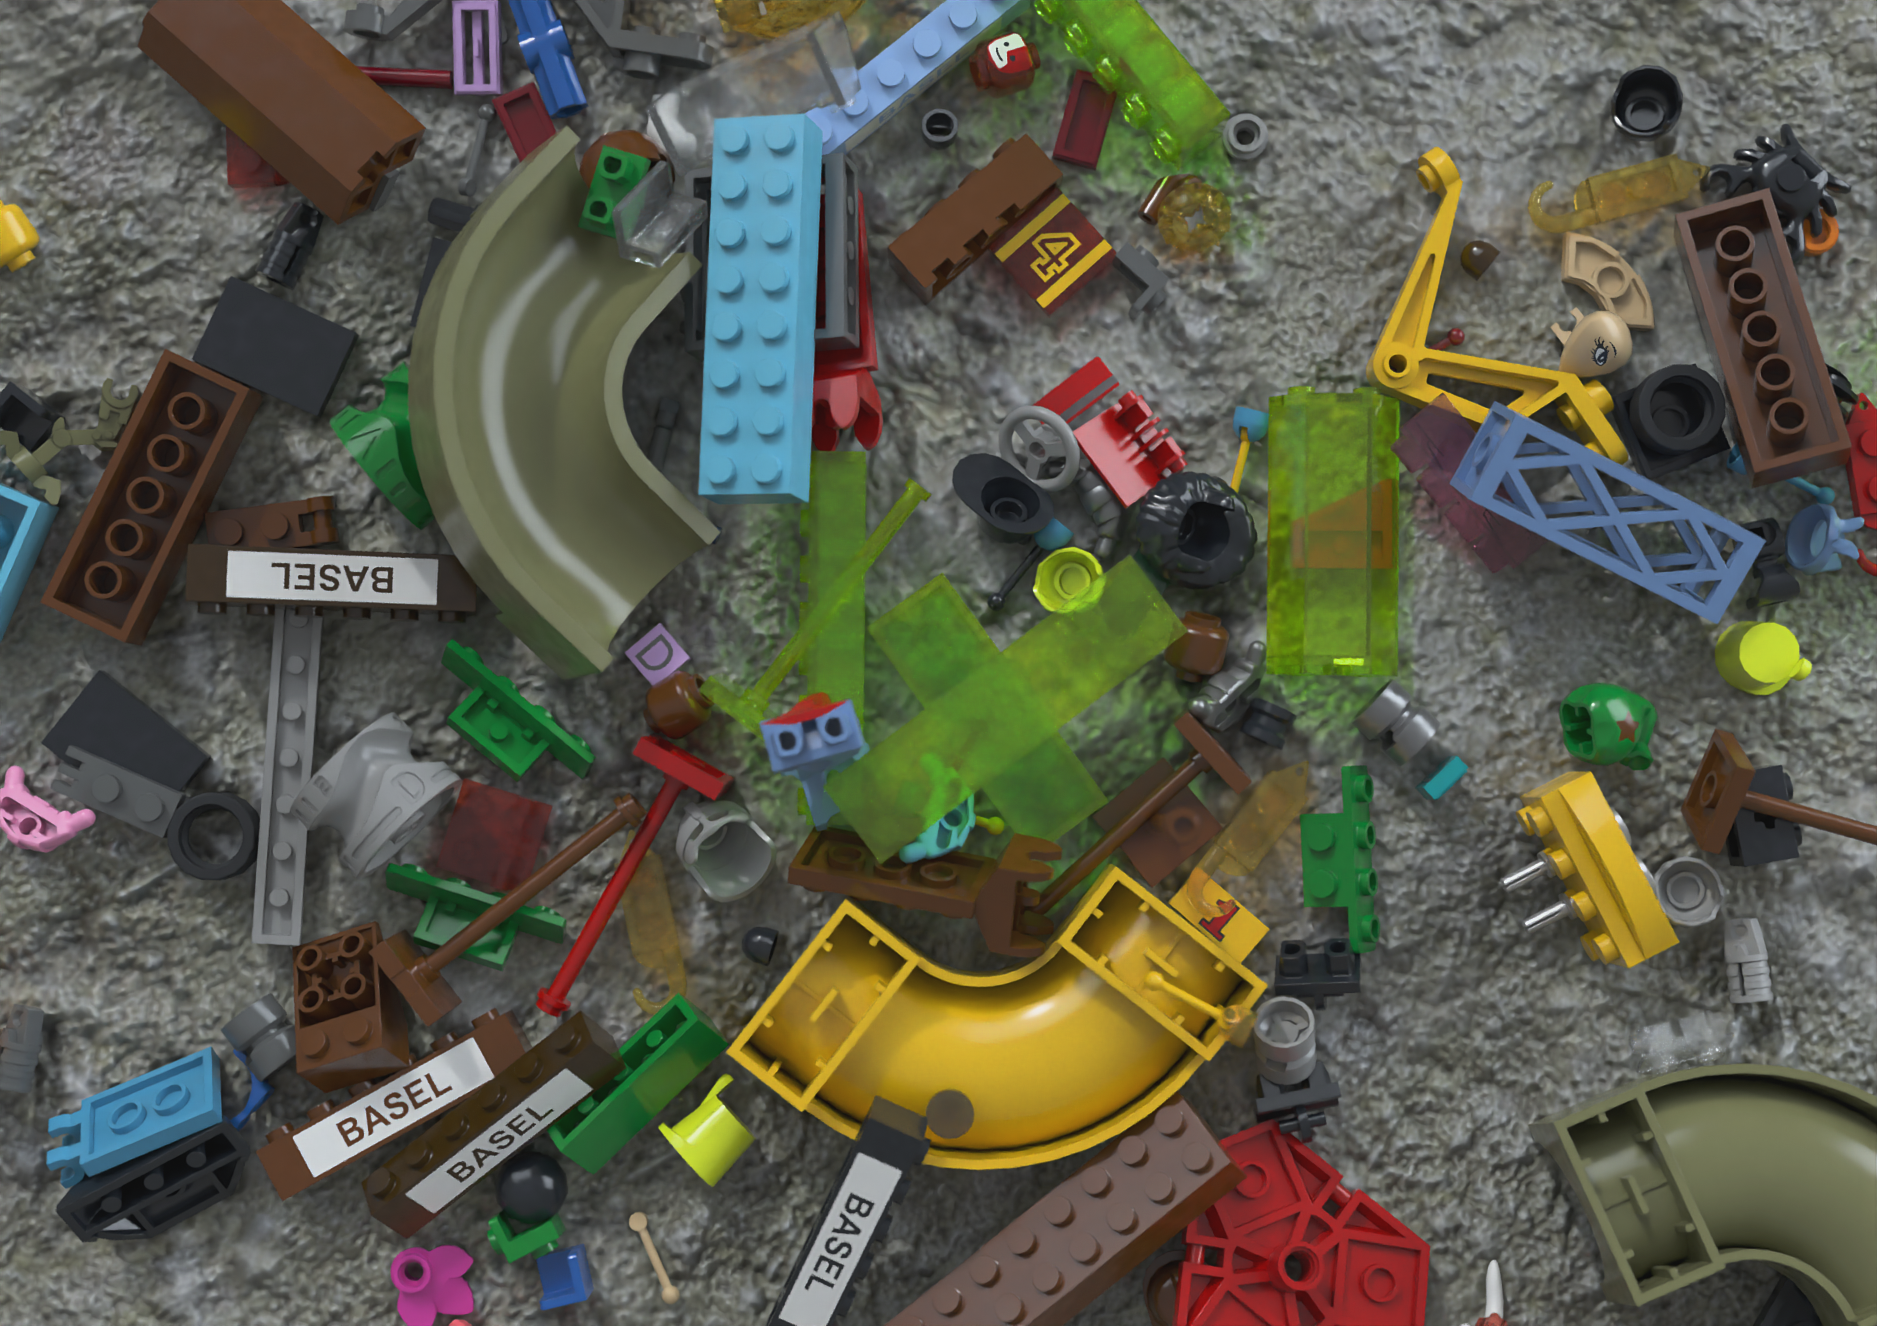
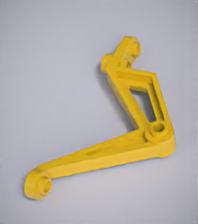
M1434 147L1418 158L1419 169L1416 170L1417 178L1427 192L1432 193L1435 191L1442 199L1367 363L1366 377L1369 384L1380 393L1388 394L1474 432H1478L1490 409L1427 384L1428 374L1519 390L1522 392L1521 397L1506 407L1526 417H1529L1554 400L1558 405L1556 412L1560 421L1569 431L1575 430L1585 447L1620 465L1625 464L1628 461L1626 448L1605 418L1606 414L1614 410V402L1606 388L1596 379H1592L1583 385L1576 374L1433 350L1424 346L1463 184L1455 164L1445 151L1439 147ZM1389 365H1391V366H1393L1394 368H1396V369H1397V373H1396V372H1393V371L1390 369Z

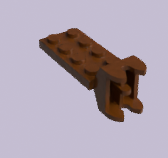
M814 826L788 867L787 883L803 886L808 891H829L849 895L850 898L858 901L875 900L886 902L904 910H927L940 913L950 919H973L975 915L990 952L1017 957H1037L1045 953L1046 944L1033 936L1023 934L1036 936L1053 934L1054 923L1043 915L1026 911V906H1036L1040 901V892L1028 888L1029 882L1049 881L1053 878L1054 868L1041 861L1061 860L1062 848L1042 838L1015 833L996 860L991 857L951 851L946 855L933 859L923 858L912 863H905L900 859L899 851L901 847L912 842L833 827L817 831L816 826Z

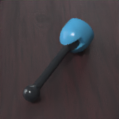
M1054 517L1047 527L1034 533L1037 545L1000 591L992 593L988 597V607L993 611L1003 609L1007 595L1043 550L1055 551L1056 549H1061L1069 542L1074 533Z

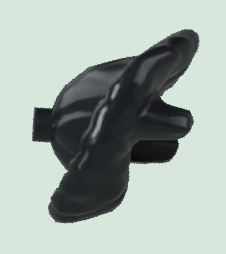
M1193 471L1182 474L1172 473L1166 479H1160L1155 487L1149 489L1145 494V499L1140 504L1139 514L1135 521L1138 529L1136 539L1140 543L1139 550L1141 555L1146 557L1147 564L1159 577L1167 580L1171 586L1176 588L1208 589L1217 584H1224L1234 577L1241 575L1246 570L1247 564L1254 557V545L1258 540L1253 517L1248 512L1244 499L1232 487L1228 486L1225 480L1206 473H1195Z

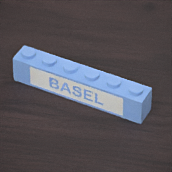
M946 0L805 113L823 131L822 155L844 153L847 155L1030 7L1031 0Z

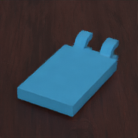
M208 1047L83 1099L80 1111L72 1114L58 1115L49 1119L48 1133L52 1138L62 1134L69 1135L62 1137V1147L47 1152L46 1165L51 1171L67 1166L61 1170V1184L67 1189L79 1183L83 1179L84 1173L91 1177L222 1122L219 1056L212 1047Z

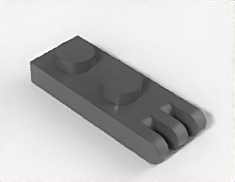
M73 745L68 746L65 754L75 760L82 761L78 768L61 762L58 772L73 778L74 781L70 785L65 781L54 779L50 789L156 836L168 838L169 823L174 812L184 803L186 794Z

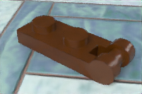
M317 496L304 500L205 513L208 545L309 548L339 543L338 528H333L331 513L336 511L334 496ZM313 515L315 530L304 532L302 516Z

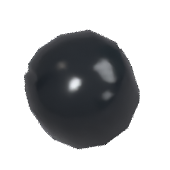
M1642 65L1621 76L1610 103V114L1617 131L1630 140L1647 142L1654 141L1671 132L1679 120L1683 106V93L1677 77L1662 66Z
M526 1152L509 1159L502 1165L494 1183L498 1205L509 1218L525 1224L539 1223L551 1218L560 1211L568 1194L566 1173L555 1158L541 1152Z

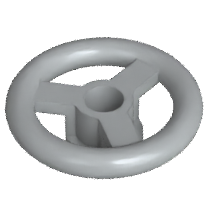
M1030 405L1015 409L1003 421L999 432V450L1003 460L1012 464L1047 493L1060 491L1074 480L1080 465L1079 446L1073 431L1059 415L1044 407ZM1026 420H1038L1044 422V424L1033 430ZM1014 430L1026 444L1025 450L1029 457L1026 470L1019 463L1013 450L1012 437ZM1060 457H1066L1065 467L1059 476L1053 479L1040 478L1044 464L1048 461L1057 460Z

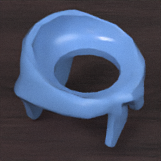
M1813 504L1803 508L1794 515L1786 533L1785 555L1789 564L1794 569L1802 571L1806 576H1810L1818 572L1841 569L1842 562L1838 554L1857 560L1859 558L1858 549L1852 541L1844 539V533L1853 532L1864 525V518L1840 519L1834 507L1827 504Z

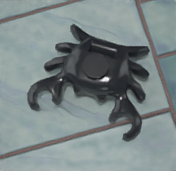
M1783 124L1780 128V135L1784 147L1780 146L1773 139L1758 136L1755 143L1766 153L1754 149L1736 150L1733 155L1735 160L1747 161L1752 163V165L1741 167L1723 163L1713 164L1703 172L1699 181V190L1704 193L1710 189V181L1714 177H1722L1726 180L1727 189L1724 192L1726 198H1731L1739 187L1747 182L1752 186L1751 193L1769 188L1778 218H1784L1788 222L1782 230L1786 242L1792 247L1791 258L1795 266L1804 256L1806 248L1803 229L1804 220H1809L1812 237H1818L1822 233V216L1819 205L1827 216L1833 218L1837 215L1835 202L1826 189L1834 193L1847 194L1851 192V185L1828 173L1799 144L1790 125Z

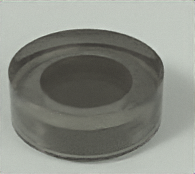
M950 1088L938 1091L930 1098L927 1104L926 1118H929L928 1126L936 1135L942 1138L954 1139L964 1135L970 1129L974 1119V1109L971 1100L966 1094L957 1089Z

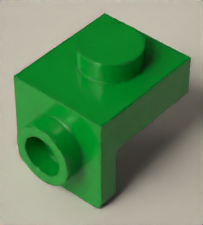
M502 1210L488 1221L491 1229L487 1230V1236L494 1251L499 1256L504 1254L510 1264L531 1253L533 1259H537L551 1252L559 1246L556 1239L563 1234L566 1228L559 1214L556 1213L551 1218L516 1234L506 1213Z

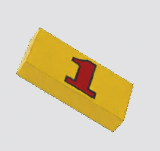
M1200 868L1193 872L1168 902L1198 930L1239 963L1247 957L1270 930Z

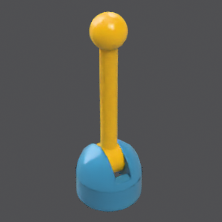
M1236 406L1233 417V430L1242 442L1230 485L1237 494L1250 444L1266 435L1272 418L1271 414Z

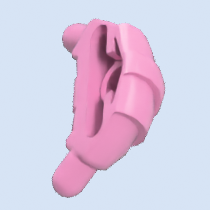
M12 766L6 771L4 788L0 789V828L7 835V839L16 847L47 853L53 851L59 845L65 844L75 837L79 831L94 824L96 815L90 809H82L73 814L69 811L60 812L49 802L31 795L28 787L24 785L25 772L21 767Z

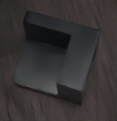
M12 381L0 393V428L4 431L17 432L20 444L31 452H35L51 436L54 423L58 418H65L30 389Z

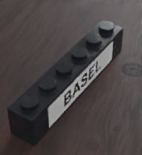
M877 1095L875 1096L765 1326H832L837 1315L843 1318L846 1317L856 1294V1291L852 1290L851 1286L855 1278L862 1281L865 1279L874 1258V1254L869 1252L874 1240L880 1243L884 1241L893 1220V1216L889 1215L888 1212L893 1202L898 1205L902 1204L909 1190L912 1178L906 1175L912 1164L920 1167L927 1154L931 1140L924 1136L929 1118Z

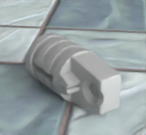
M1739 918L1725 921L1724 961L1727 967L1726 976H1728L1727 984L1728 990H1730V1003H1750L1774 999L1773 992H1771L1772 983L1769 978L1770 968L1767 963L1768 953L1757 918Z

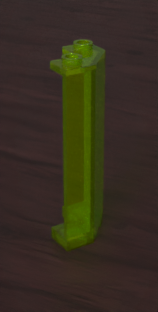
M1294 386L1287 388V395L1269 397L1266 675L1293 677L1345 676L1358 678L1398 677L1400 399L1382 396L1380 388H1354L1353 393H1316L1315 387Z

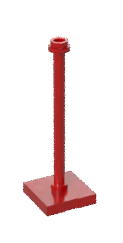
M656 733L641 737L632 754L664 772L662 777L665 779V782L549 989L541 987L537 993L539 998L536 1006L554 1017H561L563 1011H568L571 1002L566 999L567 994L681 790H688L690 786L709 798L717 800L727 793L735 779Z

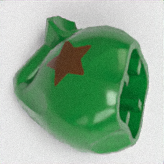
M1591 683L1576 688L1562 700L1559 707V719L1563 729L1564 745L1574 757L1583 762L1598 766H1609L1619 762L1626 767L1629 766L1633 771L1648 769L1654 760L1648 744L1658 715L1654 705L1646 698L1618 685Z

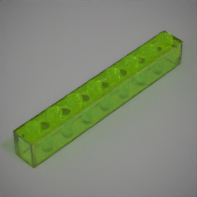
M811 451L809 509H801L800 536L809 537V555H800V583H808V602H800L799 628L808 629V648H799V676H807V694H799L798 702L811 694L819 692L827 693L832 703L851 699L864 737L866 452ZM863 760V761L861 762L860 766H859V776H860V782H861V788H862V794H863V800H864V760ZM831 770L827 776L828 786L833 792H840L843 788L842 775L836 770ZM798 787L797 813L798 815H806V825H815L803 787ZM840 811L830 817L828 825H864V811L856 814Z

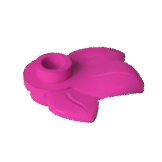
M441 1245L431 1251L421 1247H410L400 1252L392 1262L390 1273L393 1284L400 1290L397 1310L403 1321L408 1326H433L437 1312L450 1315L471 1313L474 1309V1296L469 1283L462 1275L471 1267L474 1259L465 1250L454 1245ZM416 1262L422 1266V1277L414 1278L408 1273L409 1263Z

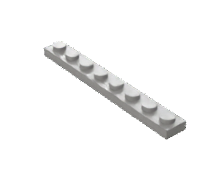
M275 609L251 942L255 944L301 945L309 830L290 812V808L302 789L313 778L324 610L323 618H300L294 616L295 609Z

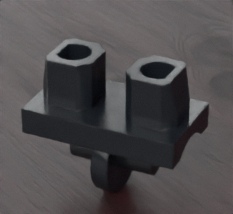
M1348 938L1330 939L1325 942L1324 953L1307 954L1306 943L1301 940H1284L1281 942L1280 955H1276L1275 996L1297 995V998L1314 997L1316 1011H1325L1327 1008V997L1344 996V993H1361V954H1354Z
M1322 1061L1316 1062L1315 1069L1310 1076L1301 1081L1302 1090L1288 1093L1285 1091L1284 1084H1276L1266 1079L1262 1074L1256 1076L1257 1099H1255L1253 1108L1256 1123L1294 1115V1118L1278 1121L1280 1134L1297 1131L1302 1144L1312 1142L1311 1128L1325 1126L1327 1122L1324 1111L1307 1115V1112L1338 1106V1098L1342 1096L1339 1083H1331L1330 1076Z

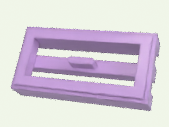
M498 0L452 1L454 94L457 96H502L501 2ZM465 11H472L474 84L467 85ZM483 11H488L490 84H485Z

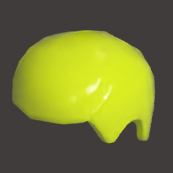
M1076 547L1056 549L1038 564L1033 593L1045 610L1062 618L1080 617L1091 611L1100 601L1104 591V571L1098 560L1087 551Z

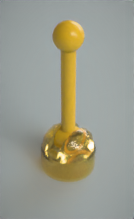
M1158 972L1148 973L1144 980L1145 986L1149 990H1161L1217 1019L1220 1035L1240 1049L1245 1044L1259 1015L1239 1005L1229 1006L1225 1010L1220 1011L1165 982L1163 976Z

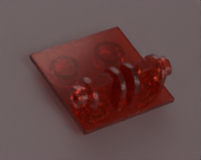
M464 778L436 867L489 883L490 886L500 890H513L532 874L553 805Z

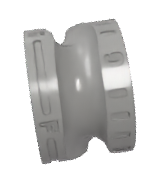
M394 712L372 723L339 750L306 784L290 808V812L309 831L312 832L320 827H332L340 833L344 840V850L339 856V861L346 868H349L351 874L358 880L372 874L404 848L444 808L462 783V780L455 773H452L451 769L443 761L422 763L414 761L411 756L414 731Z

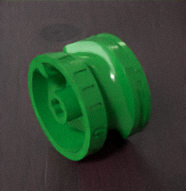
M402 361L396 368L381 378L385 387L383 401L377 408L366 412L348 405L331 418L329 422L343 445L382 493L414 526L423 530L434 520L435 516L423 488L413 450L408 412L409 364Z

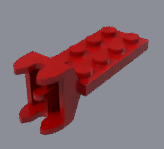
M859 189V348L814 352L811 437L817 449L830 457L833 456L840 442L839 429L847 430L854 425L856 439L869 451L877 445L883 426L881 398L870 375L871 371L878 370L863 194ZM825 194L820 195L815 329H826Z

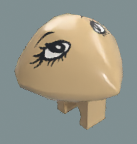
M1575 307L1570 311L1577 320V324L1572 332L1564 331L1557 322L1550 327L1564 345L1558 369L1560 372L1576 374L1578 378L1609 374L1626 365L1632 356L1633 341L1630 330L1617 314L1610 311H1596L1584 317L1578 308Z

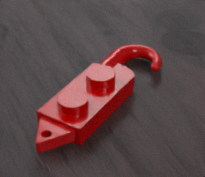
M1859 393L1857 396L1860 401L1856 405H1852L1845 423L1852 445L1845 466L1854 517L1864 518L1863 526L1877 531V409L1864 393ZM1860 403H1863L1864 410L1859 407ZM1858 549L1859 558L1856 560L1857 564L1864 572L1877 576V564L1868 560L1862 549Z

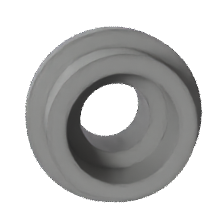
M1246 113L1232 117L1226 123L1222 132V143L1227 153L1233 158L1244 161L1258 157L1264 151L1268 143V130L1264 122L1257 116ZM1241 131L1249 132L1253 142L1249 145L1240 144L1236 138L1237 133Z

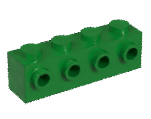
M678 992L619 1049L626 1069L551 1126L547 1132L561 1153L594 1175L709 1065L729 1043L710 1017Z

